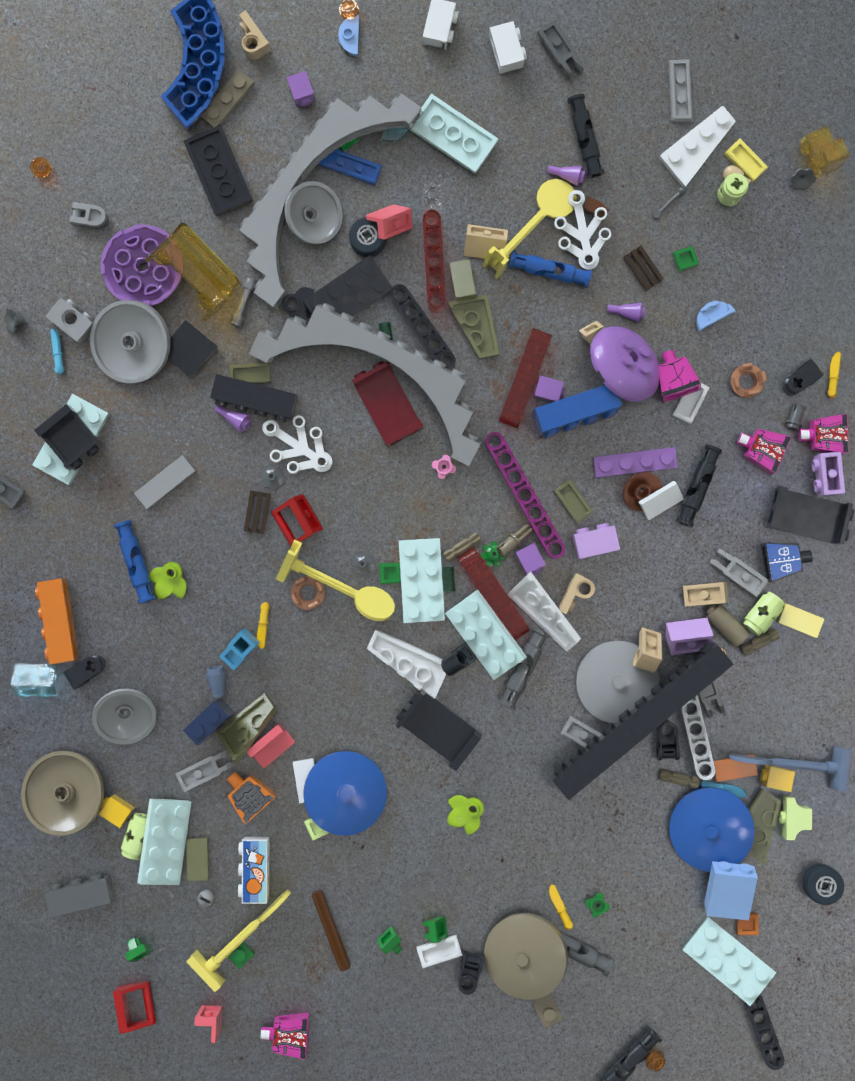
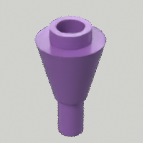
M549 165L547 171L548 174L560 176L576 186L584 183L586 176L583 166L560 168Z
M642 302L622 306L608 304L607 313L620 314L623 317L640 323V319L645 318L646 307H642Z
M220 405L216 406L215 412L225 417L239 433L249 429L251 425L250 415L227 410Z

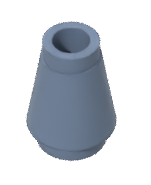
M223 666L207 668L205 675L213 697L225 696L226 671L223 670Z

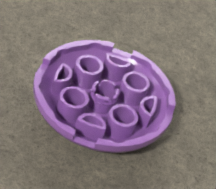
M133 225V227L123 231L120 230L108 241L101 257V274L103 275L104 282L108 290L120 301L136 300L149 306L158 304L172 295L178 287L183 274V257L179 246L167 232L151 225ZM142 263H148V269L139 271V266Z
M611 326L602 329L594 336L590 348L592 364L595 371H599L605 379L603 383L617 396L633 402L644 401L656 392L660 383L659 362L650 345L640 335L624 327Z

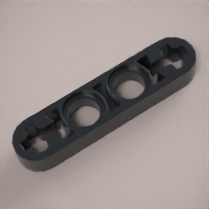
M760 994L756 998L755 1003L758 1008L755 1009L753 1004L750 1006L742 1000L765 1063L770 1069L779 1070L784 1065L785 1060L763 997ZM759 1013L765 1015V1021L762 1024L754 1022V1017ZM767 1033L771 1034L772 1041L769 1044H763L761 1041L762 1036ZM771 1049L773 1050V1053L776 1055V1057H778L776 1058V1063L769 1061L772 1059L771 1053L769 1052V1050Z

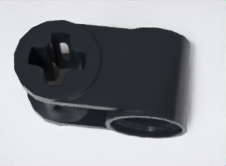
M810 359L783 382V390L787 395H796L815 383L824 373ZM794 382L797 383V385L795 386V388L792 386V384H793Z
M466 642L454 649L450 655L441 661V667L447 675L453 676L477 660V657L473 656L466 647Z
M94 655L68 668L63 674L73 690L101 673L105 669L106 663L101 656ZM93 662H96L97 665L94 669H92L91 665L93 664Z
M666 720L656 728L657 760L661 761L662 758H675V760H679L678 728L674 723ZM671 725L672 732L669 735H663V728Z
M465 950L463 951L458 976V987L463 994L470 995L476 991L485 955L477 956L469 954ZM466 978L473 981V984L468 988L461 984Z

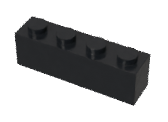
M216 374L210 398L215 400L217 405L227 407V404L235 405L237 410L247 412L248 408L255 410L254 414L266 417L268 413L275 415L274 419L286 422L287 419H293L298 395Z

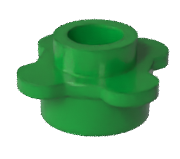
M600 892L596 893L592 899L585 901L586 907L590 908L592 911L591 915L595 918H598L610 909L609 903L605 902L604 895Z

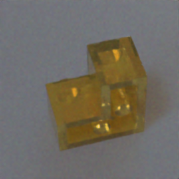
M828 126L805 135L800 141V149L807 156L808 166L813 169L816 178L839 169L850 157L842 137L834 140Z

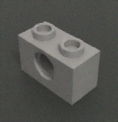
M60 297L45 317L79 344L83 345L90 336L94 318L85 311L83 314L76 309L79 306L70 299L65 301ZM77 316L76 322L70 325V317Z

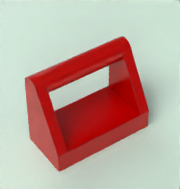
M304 494L291 498L271 512L290 547L294 540L303 542L323 530ZM288 507L291 508L305 532L298 539H295L280 513Z
M149 981L116 987L113 991L120 1034L156 1024ZM142 989L147 1020L132 1022L127 993Z

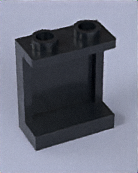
M68 404L64 405L34 430L64 464L63 466L70 471L80 468L84 464L83 460L88 456L92 457L100 451L99 447L103 445L76 411Z

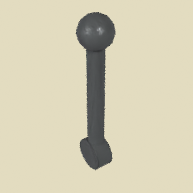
M680 187L678 192L666 204L653 212V218L659 219L661 213L680 195L686 193V189Z

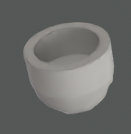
M208 889L202 890L197 897V901L202 907L211 906L215 900L214 893ZM202 896V897H204L205 899L209 900L210 902L207 903L206 901L202 900L200 897Z

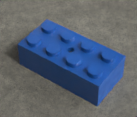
M604 385L537 407L532 412V417L539 437L545 436L546 439L557 435L559 430L562 429L568 432L576 429L581 423H584V426L595 423L602 416L604 419L611 418L618 413L622 403L620 397Z

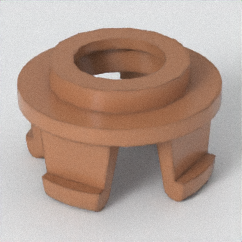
M746 363L733 371L730 384L732 390L738 396L752 398L762 391L767 377L765 371H761L752 363ZM750 375L753 378L754 384L750 389H744L740 386L739 379L741 376Z
M310 576L297 579L291 588L292 601L296 606L304 610L317 608L325 597V588L322 582ZM307 585L314 587L316 591V596L310 601L303 599L301 596L302 588Z

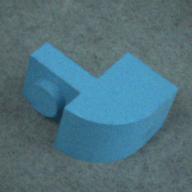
M244 628L233 638L219 657L234 671L261 642Z

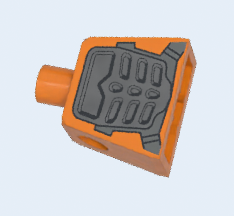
M234 772L227 779L234 788L228 795V798L245 825L277 796L274 791L252 774L243 780L237 772Z

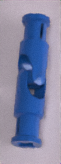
M515 250L512 251L508 267L510 269L512 267L525 270V273L533 275H544L547 278L569 284L572 282L584 285V288H588L592 274L590 269L588 271L577 269L574 265L546 260L531 254L529 256L518 254ZM558 267L563 273L555 275L554 270Z
M127 520L115 524L114 528L118 531L119 545L128 568L132 586L137 591L138 604L152 601L156 597L152 594L149 584L151 580L144 563L138 539L132 531V521Z

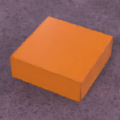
M750 913L749 920L736 919V934L759 935V914Z

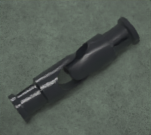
M577 94L569 97L567 102L571 105L573 113L571 117L577 134L580 152L588 170L587 178L592 179L602 176L605 171L601 168L598 144L589 111L586 110L584 103L585 95Z
M708 444L704 447L705 452L702 460H699L682 503L683 509L676 522L692 528L696 513L700 511L716 470V461L719 454L722 453L720 448Z
M648 1026L647 1032L640 1040H636L630 1046L628 1055L621 1056L604 1074L605 1078L602 1081H626L635 1071L636 1065L643 1062L651 1054L650 1050L658 1042L661 1043L663 1041L662 1038ZM619 1063L623 1070L628 1071L626 1075L621 1076L617 1074L615 1069Z

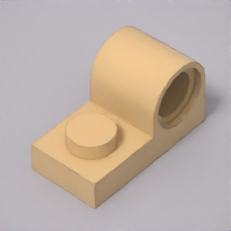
M246 10L240 13L241 23L239 25L246 34L242 39L244 53L247 58L257 60L271 51L269 42ZM251 44L257 45L255 49H248Z
M575 573L558 607L563 614H567L568 611L572 612L576 603L573 600L575 596L581 599L590 598L595 592L593 582ZM582 583H586L589 586V592L586 595H582L579 592V586Z
M727 582L683 586L685 606L729 603Z
M642 627L639 632V647L634 656L633 666L654 673L662 661L661 633Z

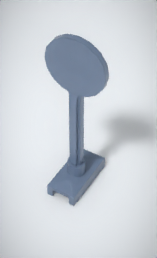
M833 747L832 762L826 761L825 763L729 754V759L740 762L823 771L826 774H831L829 788L847 792L850 749Z

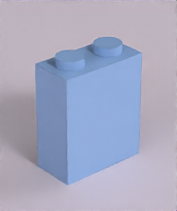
M712 861L704 901L707 916L749 920L758 879L754 866L749 864H732L725 861Z

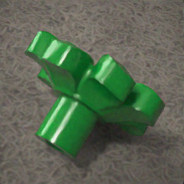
M495 541L491 542V546L485 544L483 546L485 553L480 555L482 560H487L485 565L491 567L493 563L495 567H500V560L505 561L507 556L505 558L500 556L496 550L497 542Z

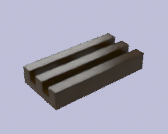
M642 245L623 257L645 291L664 279ZM637 253H639L642 256V258L644 259V261L656 277V280L653 278V276L651 275V273L649 272V270L647 269V267L645 266V264L643 263V261ZM631 257H634V259L636 260L644 274L651 282L650 284L646 282L640 271L637 269V267L631 260Z
M250 490L244 531L265 534L271 500L270 493ZM255 496H258V497H257V503H256V509H255V515H254V521H253V527H252V528H249V527H250V521H251V515H252V509H253V503H254V497H255ZM262 497H266L261 529H257Z

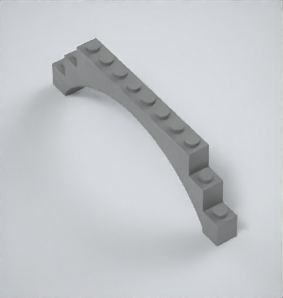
M401 93L398 98L395 97L389 106L390 109L383 106L370 95L359 104L358 112L339 98L335 102H331L326 109L324 117L316 121L310 136L307 135L303 139L302 146L298 152L295 151L291 155L286 168H282L279 171L278 179L273 185L271 184L267 187L263 199L256 202L252 209V214L249 218L246 217L242 221L239 231L257 245L256 249L253 248L249 252L246 262L265 276L264 279H260L256 283L254 293L276 311L282 304L283 298L288 295L282 283L279 252L282 227L285 220V203L289 193L296 186L302 184L304 179L321 160L342 145L376 131L405 127L411 130L423 115V112L419 105Z
M326 303L316 305L308 325L300 317L287 318L279 338L277 333L269 329L258 332L249 354L266 363L272 362L274 356L288 350L322 344L358 348L393 363L412 377L435 404L450 437L453 449L451 457L467 466H470L482 441L478 440L479 436L474 433H464L475 410L471 409L472 405L465 401L457 402L467 381L464 378L465 374L456 369L451 371L445 368L446 364L436 359L433 362L427 359V354L416 350V352L409 350V345L401 341L396 343L390 340L391 336L381 331L376 333L371 330L372 327L364 322L358 324L352 321L353 317L344 312L339 314L334 311L335 308Z

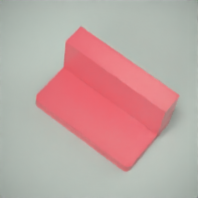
M391 205L366 215V220L377 222L378 237L385 240L413 228L411 208Z
M279 723L250 747L246 753L251 758L254 757L262 768H265L292 746L295 740Z
M202 1005L195 1016V1026H212L211 1043L217 1042L222 1031V1006Z

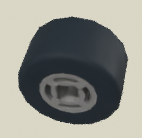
M363 217L352 224L349 231V241L352 249L358 255L363 257L371 255L373 257L384 249L386 239L378 237L377 222L366 220V217Z
M817 864L805 872L803 888L805 893L814 902L821 905H831L842 897L844 881L835 869L827 865Z

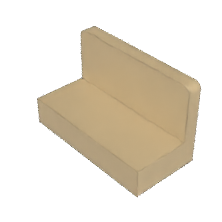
M468 224L464 256L485 259L488 251L493 246L498 250L503 249L507 244L508 230Z

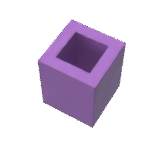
M306 71L286 77L296 107H306L315 101L314 92Z
M540 375L533 398L548 403L563 399L566 391L565 388H562L564 382Z
M535 543L515 552L526 575L530 571L533 575L543 571L542 566L546 564Z

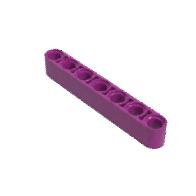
M489 433L485 440L486 449L533 529L544 552L551 559L562 557L565 553L564 543L501 433ZM497 437L500 440V445L492 447L489 444V439ZM501 455H507L510 458L508 465H502L499 462ZM511 473L519 474L520 481L518 483L510 481L509 475ZM526 490L530 493L528 501L520 499L519 493ZM532 508L540 511L539 519L530 517L529 511ZM542 526H547L550 529L549 537L540 535V528ZM552 544L559 545L561 549L559 555L551 554L550 546Z

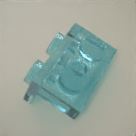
M15 664L10 685L14 694L19 697L39 696L48 698L49 696H56L57 665Z

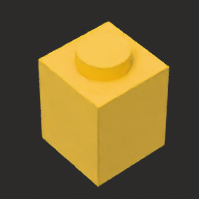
M765 765V769H762L760 774V781H762V785L765 787L791 792L795 771Z
M114 794L110 798L106 797L104 799L99 815L118 828H121L125 825L135 807Z

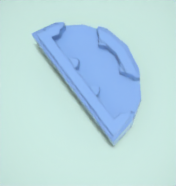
M359 15L350 16L345 19L340 25L338 32L340 46L349 55L358 57Z
M713 301L707 303L697 315L696 325L698 331L735 313V309L730 304Z

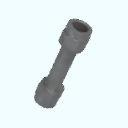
M246 277L242 286L244 291L236 313H232L231 325L239 328L242 327L245 320L243 315L251 293L255 291L256 280Z

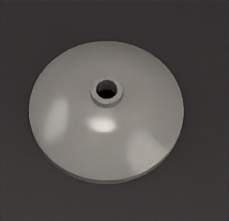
M309 181L296 186L289 193L285 203L287 224L292 233L303 242L309 244L325 243L331 240L341 227L343 218L341 203L334 191L323 183ZM306 212L310 214V218H307Z
M133 689L114 690L105 694L96 703L92 714L93 726L103 739L111 743L121 745L136 743L148 736L153 730L156 723V709L151 699L140 691Z

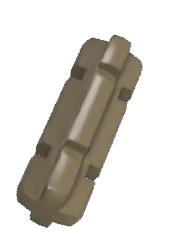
M475 532L468 539L465 538L457 543L452 549H448L443 553L448 562L456 558L455 556H459L472 548V545L480 543L481 538Z
M772 629L767 634L754 638L750 643L741 645L740 649L745 656L753 653V650L757 651L770 644L771 641L778 640L780 635L776 629Z
M665 769L660 770L659 779L661 781H670L671 783L686 787L689 785L690 788L694 789L699 788L700 779L698 777H689L686 774L673 771L671 773Z

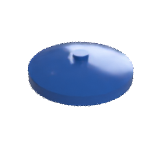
M339 751L321 758L311 768L304 783L303 798L306 810L316 825L331 834L348 836L365 831L378 820L385 807L387 788L382 772L372 760L357 752Z
M703 787L693 790L679 800L671 814L669 832L672 845L677 854L687 864L696 869L710 872L712 861L739 864L752 847L754 823L751 813L745 803L728 790L717 787Z

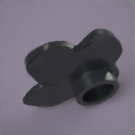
M303 287L298 289L295 294H288L283 298L282 308L286 313L290 314V318L300 317L308 325V318H311L312 314L303 303V300L314 293V289ZM291 301L296 303L294 308L288 306Z

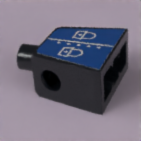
M761 543L765 576L769 580L768 582L802 573V564L813 561L811 550L800 551L799 543Z

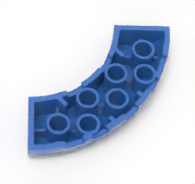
M183 0L170 10L173 20L182 34L184 43L183 58L179 75L176 76L167 91L161 95V98L166 107L186 130L195 124L206 111L216 94L222 77L225 57L224 34L220 18L212 0Z

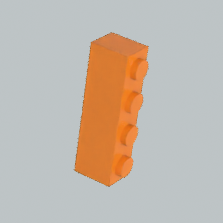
M60 578L37 582L35 594L36 598L40 600L38 614L40 620H43L44 628H42L41 633L43 640H46V660L49 661V665L79 660L67 579Z

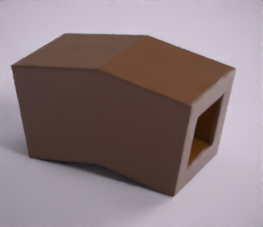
M589 196L583 206V212L591 215L593 218L597 208L603 207L607 213L609 209L600 201ZM598 211L597 216L600 218L604 217V211Z

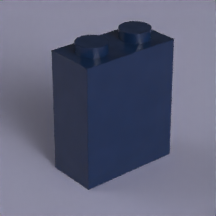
M222 698L217 699L183 731L198 746L211 737L235 712Z

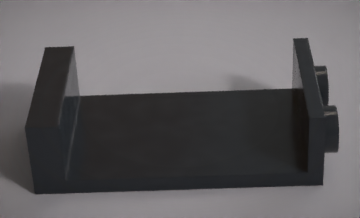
M779 486L775 488L766 527L837 545L844 544V541L848 540L850 533L848 529L849 521H852L854 516L853 503L843 504L790 491L787 487Z
M423 689L419 694L415 692L408 701L411 704L408 709L405 710L403 708L396 717L399 720L396 727L400 728L402 725L450 761L449 767L457 771L481 740L482 734Z

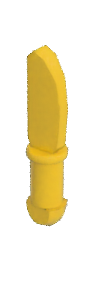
M840 352L834 354L830 364V381L827 391L830 398H834L837 395L841 362Z
M263 602L260 606V621H258L257 640L261 642L259 644L261 649L266 647L267 624H269L270 605L267 602Z
M551 884L549 887L550 899L563 921V926L567 930H571L573 928V921H571L555 885Z

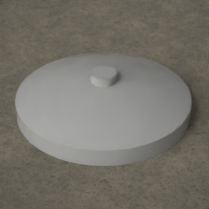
M122 300L106 306L97 315L91 328L90 347L95 362L106 375L119 382L138 383L151 379L164 367L170 352V335L165 321L154 308L140 301Z
M608 641L592 648L581 660L576 673L577 694L585 709L596 718L608 723H617L619 721L618 716L627 709L629 711L634 709V703L642 696L647 698L652 694L650 690L659 683L657 669L652 673L633 666L634 656L639 646L625 641Z

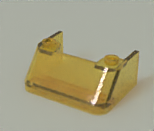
M183 222L145 259L147 263L153 258L159 265L168 266L170 264L199 293L197 296L198 305L202 310L207 311L202 318L205 322L229 301L240 284L239 279L231 269Z

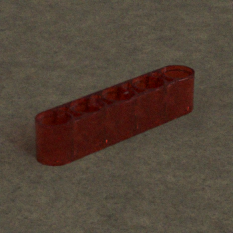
M430 209L423 214L422 219L427 305L433 313H440L446 305L441 216L438 211ZM432 217L437 220V223L429 225L426 220ZM433 237L439 242L436 245H430L427 242L428 239ZM431 258H437L440 262L434 266L428 261ZM432 278H438L441 280V283L437 286L431 285L430 280ZM439 298L442 300V304L434 306L431 300Z
M535 328L532 329L499 422L518 429L550 343L551 334Z
M472 547L457 558L459 563L516 641L530 631L528 625L476 548Z

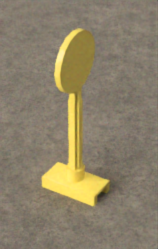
M552 179L543 183L536 197L537 205L540 209L539 212L503 249L498 250L493 246L488 251L482 267L486 269L490 265L497 271L494 277L498 280L507 266L511 252L546 216L555 219L560 216L565 218L572 213L574 207L569 204L568 200L569 194L574 191L572 186L559 179ZM576 195L573 196V201L575 202L577 201Z
M294 540L276 580L283 583L292 570L297 573L301 572L354 598L356 608L366 618L374 621H384L391 617L395 604L387 592L380 588L369 586L356 590L305 565V562L297 559L302 543Z
M286 890L259 918L249 923L215 957L212 956L207 961L196 950L186 961L214 992L225 981L216 970L221 966L220 963L257 929L258 925L286 900L291 892Z

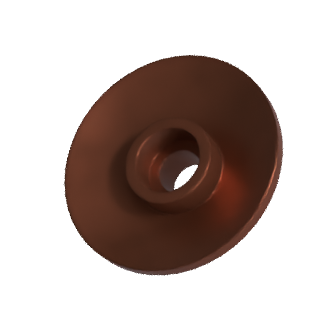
M650 472L635 474L624 486L623 500L625 504L632 510L643 511L639 501L661 489V481Z

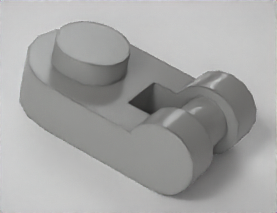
M72 202L71 209L73 214L69 219L70 224L100 228L106 223L107 214L100 206ZM81 212H86L85 218L81 217Z

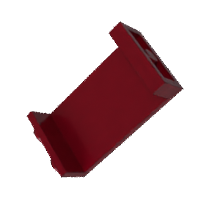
M380 361L372 366V370L368 372L364 370L357 373L352 382L388 448L424 428L398 382L389 361L385 363Z

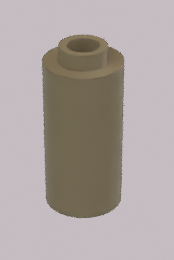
M721 603L718 605L712 604L706 610L708 613L706 618L734 648L739 646L749 636L750 633Z

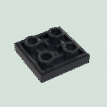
M185 320L170 338L168 359L193 378L218 346Z

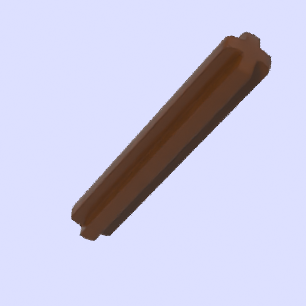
M316 891L312 893L314 904L340 971H345L350 968L348 957L323 891Z

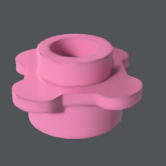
M443 455L438 461L432 462V468L436 469L437 476L440 479H444L446 475L456 471V467L452 465L448 455Z

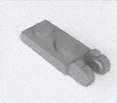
M718 549L716 553L729 561L728 565L724 567L720 562L713 559L709 563L748 593L758 597L769 580L737 557H733L724 550Z
M225 750L215 756L211 755L175 773L183 791L186 792L235 766L236 763L234 761H229L222 767H219L216 761L228 756V751Z

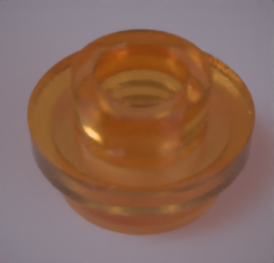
M344 0L340 4L339 13L344 19L355 18L359 14V6L354 0Z
M37 157L32 160L30 170L34 176L44 178L50 173L51 165L46 158ZM40 165H44L42 171H38Z
M660 1050L651 1052L646 1059L647 1068L655 1072L660 1071L666 1063V1058Z

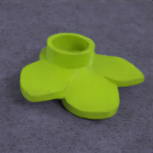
M168 562L163 567H156L150 572L151 582L156 583L155 594L158 599H165L172 593L180 599L185 596L187 583L182 577L183 571L178 563ZM169 569L174 571V576L169 574Z
M456 795L450 798L448 802L453 810L448 816L447 823L453 827L464 826L467 835L476 832L481 825L480 816L484 812L483 802L478 798L468 799L463 795ZM470 806H475L477 811H472Z

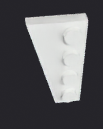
M721 106L659 156L661 162L682 187L685 188L733 126L735 119L724 106Z
M531 571L507 594L566 652L581 639Z
M375 629L367 649L384 663L395 669L399 675L410 681L418 690L423 689L433 698H436L446 676L441 667L443 659Z

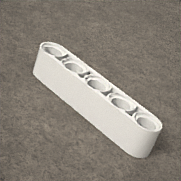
M697 694L688 702L696 705L694 713L689 714L685 712L687 704L680 709L695 772L700 779L709 780L715 774V766ZM694 723H698L701 726V730L697 734L690 732V726ZM704 744L706 747L705 752L702 754L695 753V746ZM707 764L710 766L708 774H701L699 772L702 765Z

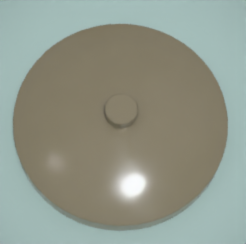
M56 751L39 758L26 773L21 789L22 806L29 821L40 831L54 836L72 835L84 830L99 814L104 799V784L99 770L87 757L72 751Z
M531 913L510 915L501 920L491 930L485 943L484 959L487 971L493 982L503 992L512 997L523 1000L542 998L550 994L560 984L566 973L568 952L565 941L557 928L541 916Z

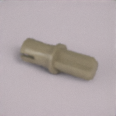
M526 524L515 534H509V538L496 547L500 556L505 558L515 548H520L521 542L534 532L530 525Z

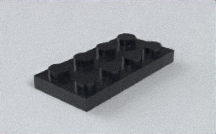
M221 125L183 140L216 217L253 201Z
M369 255L303 300V303L311 314H313L316 305L326 303L333 306L335 312L339 314L344 312L354 317L388 294L392 286L372 256Z

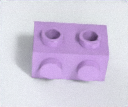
M841 452L815 455L812 460V470L816 475L814 491L817 492L818 497L844 494L845 486Z
M609 523L596 525V530L589 531L588 527L576 530L577 534L572 535L577 559L620 550L615 525L609 526Z
M708 618L666 623V640L671 655L700 652L699 649L706 643H713V633Z

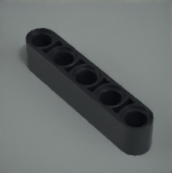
M402 284L394 285L390 291L393 305L433 362L435 359L441 361L443 358H450L452 364L445 368L452 371L455 367L456 358L407 287ZM402 291L405 297L398 300L394 297V294ZM408 308H414L417 311L414 316H408L405 312ZM424 324L429 329L425 333H420L417 330L418 326ZM437 341L440 343V347L437 350H433L429 347V343Z

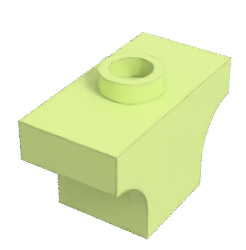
M782 795V811H779V823L782 824V837L784 839L795 840L796 835L800 831L812 830V808L798 806L795 798L791 795Z

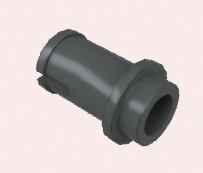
M798 403L793 404L790 418L786 420L788 429L799 431V428L802 427L801 421L806 406Z

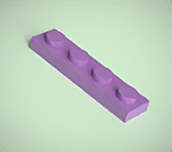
M675 447L593 457L595 478L678 468Z

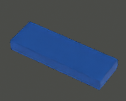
M338 149L318 163L320 167L376 186L382 169L380 164Z

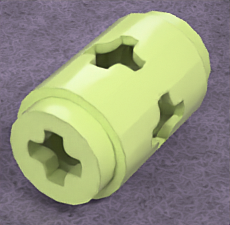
M738 173L728 175L718 189L717 197L719 201L725 206L736 205L748 190L747 179Z
M768 591L767 594L761 596L746 615L743 623L744 627L756 636L765 634L773 621L784 610L783 606L785 603L778 596ZM767 611L769 613L767 616L764 614L762 616L759 615L760 612L766 613Z
M134 813L133 817L130 818L121 845V854L134 860H141L147 814Z

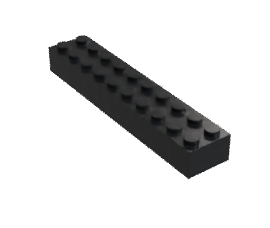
M708 642L699 649L701 653L695 658L692 655L684 661V667L680 671L677 669L672 671L667 676L668 680L663 685L660 682L650 690L652 694L647 698L642 696L634 703V709L631 711L625 710L618 716L619 721L613 725L611 722L602 730L603 732L600 737H592L586 743L587 748L583 751L578 749L570 756V761L567 764L562 762L554 769L552 781L568 800L734 665L715 642L712 644Z

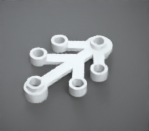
M574 190L569 194L568 200L569 204L575 209L578 229L567 223L566 219L561 216L555 219L554 225L558 230H564L579 240L583 250L571 244L568 237L560 238L558 244L562 250H567L577 256L582 268L591 270L599 263V250L605 241L611 237L610 229L602 228L599 231V238L592 248L590 247L589 239L601 221L606 219L607 211L603 207L597 208L595 217L589 226L586 227L582 207L585 202V196L583 192ZM579 195L581 197L580 201H573V196ZM600 210L605 213V216L602 218L597 216V212ZM558 220L564 221L562 227L557 226ZM603 231H607L609 233V236L607 238H603L601 236V233ZM562 240L568 241L567 247L561 246ZM588 255L593 258V261L590 263L585 261V257Z
M298 415L293 418V425L297 429L299 441L282 431L274 420H267L263 424V432L267 436H276L294 448L284 451L273 450L270 453V459L273 462L278 463L282 459L302 455L311 459L300 463L296 461L289 462L287 470L291 474L311 468L318 472H326L331 468L332 458L328 453L324 452L321 438L323 432L319 427H313L310 430V436L314 439L315 453L308 447L304 427L306 421L302 416ZM302 419V425H296V420ZM273 424L274 430L268 431L267 426ZM314 430L320 431L318 437L312 435ZM274 453L280 454V458L278 460L273 459ZM320 458H324L326 460V463L324 465L318 464V460ZM291 464L297 465V469L295 471L290 470Z

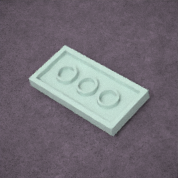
M431 94L422 106L423 115L410 131L476 174L497 144L498 138Z
M72 394L67 404L76 411L97 437L110 414ZM46 442L33 463V466L67 485H71L80 469L67 470Z
M440 538L399 541L403 622L445 621Z
M479 590L473 592L445 613L493 680L527 657Z
M149 799L137 881L140 885H180L191 801Z
M709 917L705 919L682 949L750 1006L776 974L771 967Z

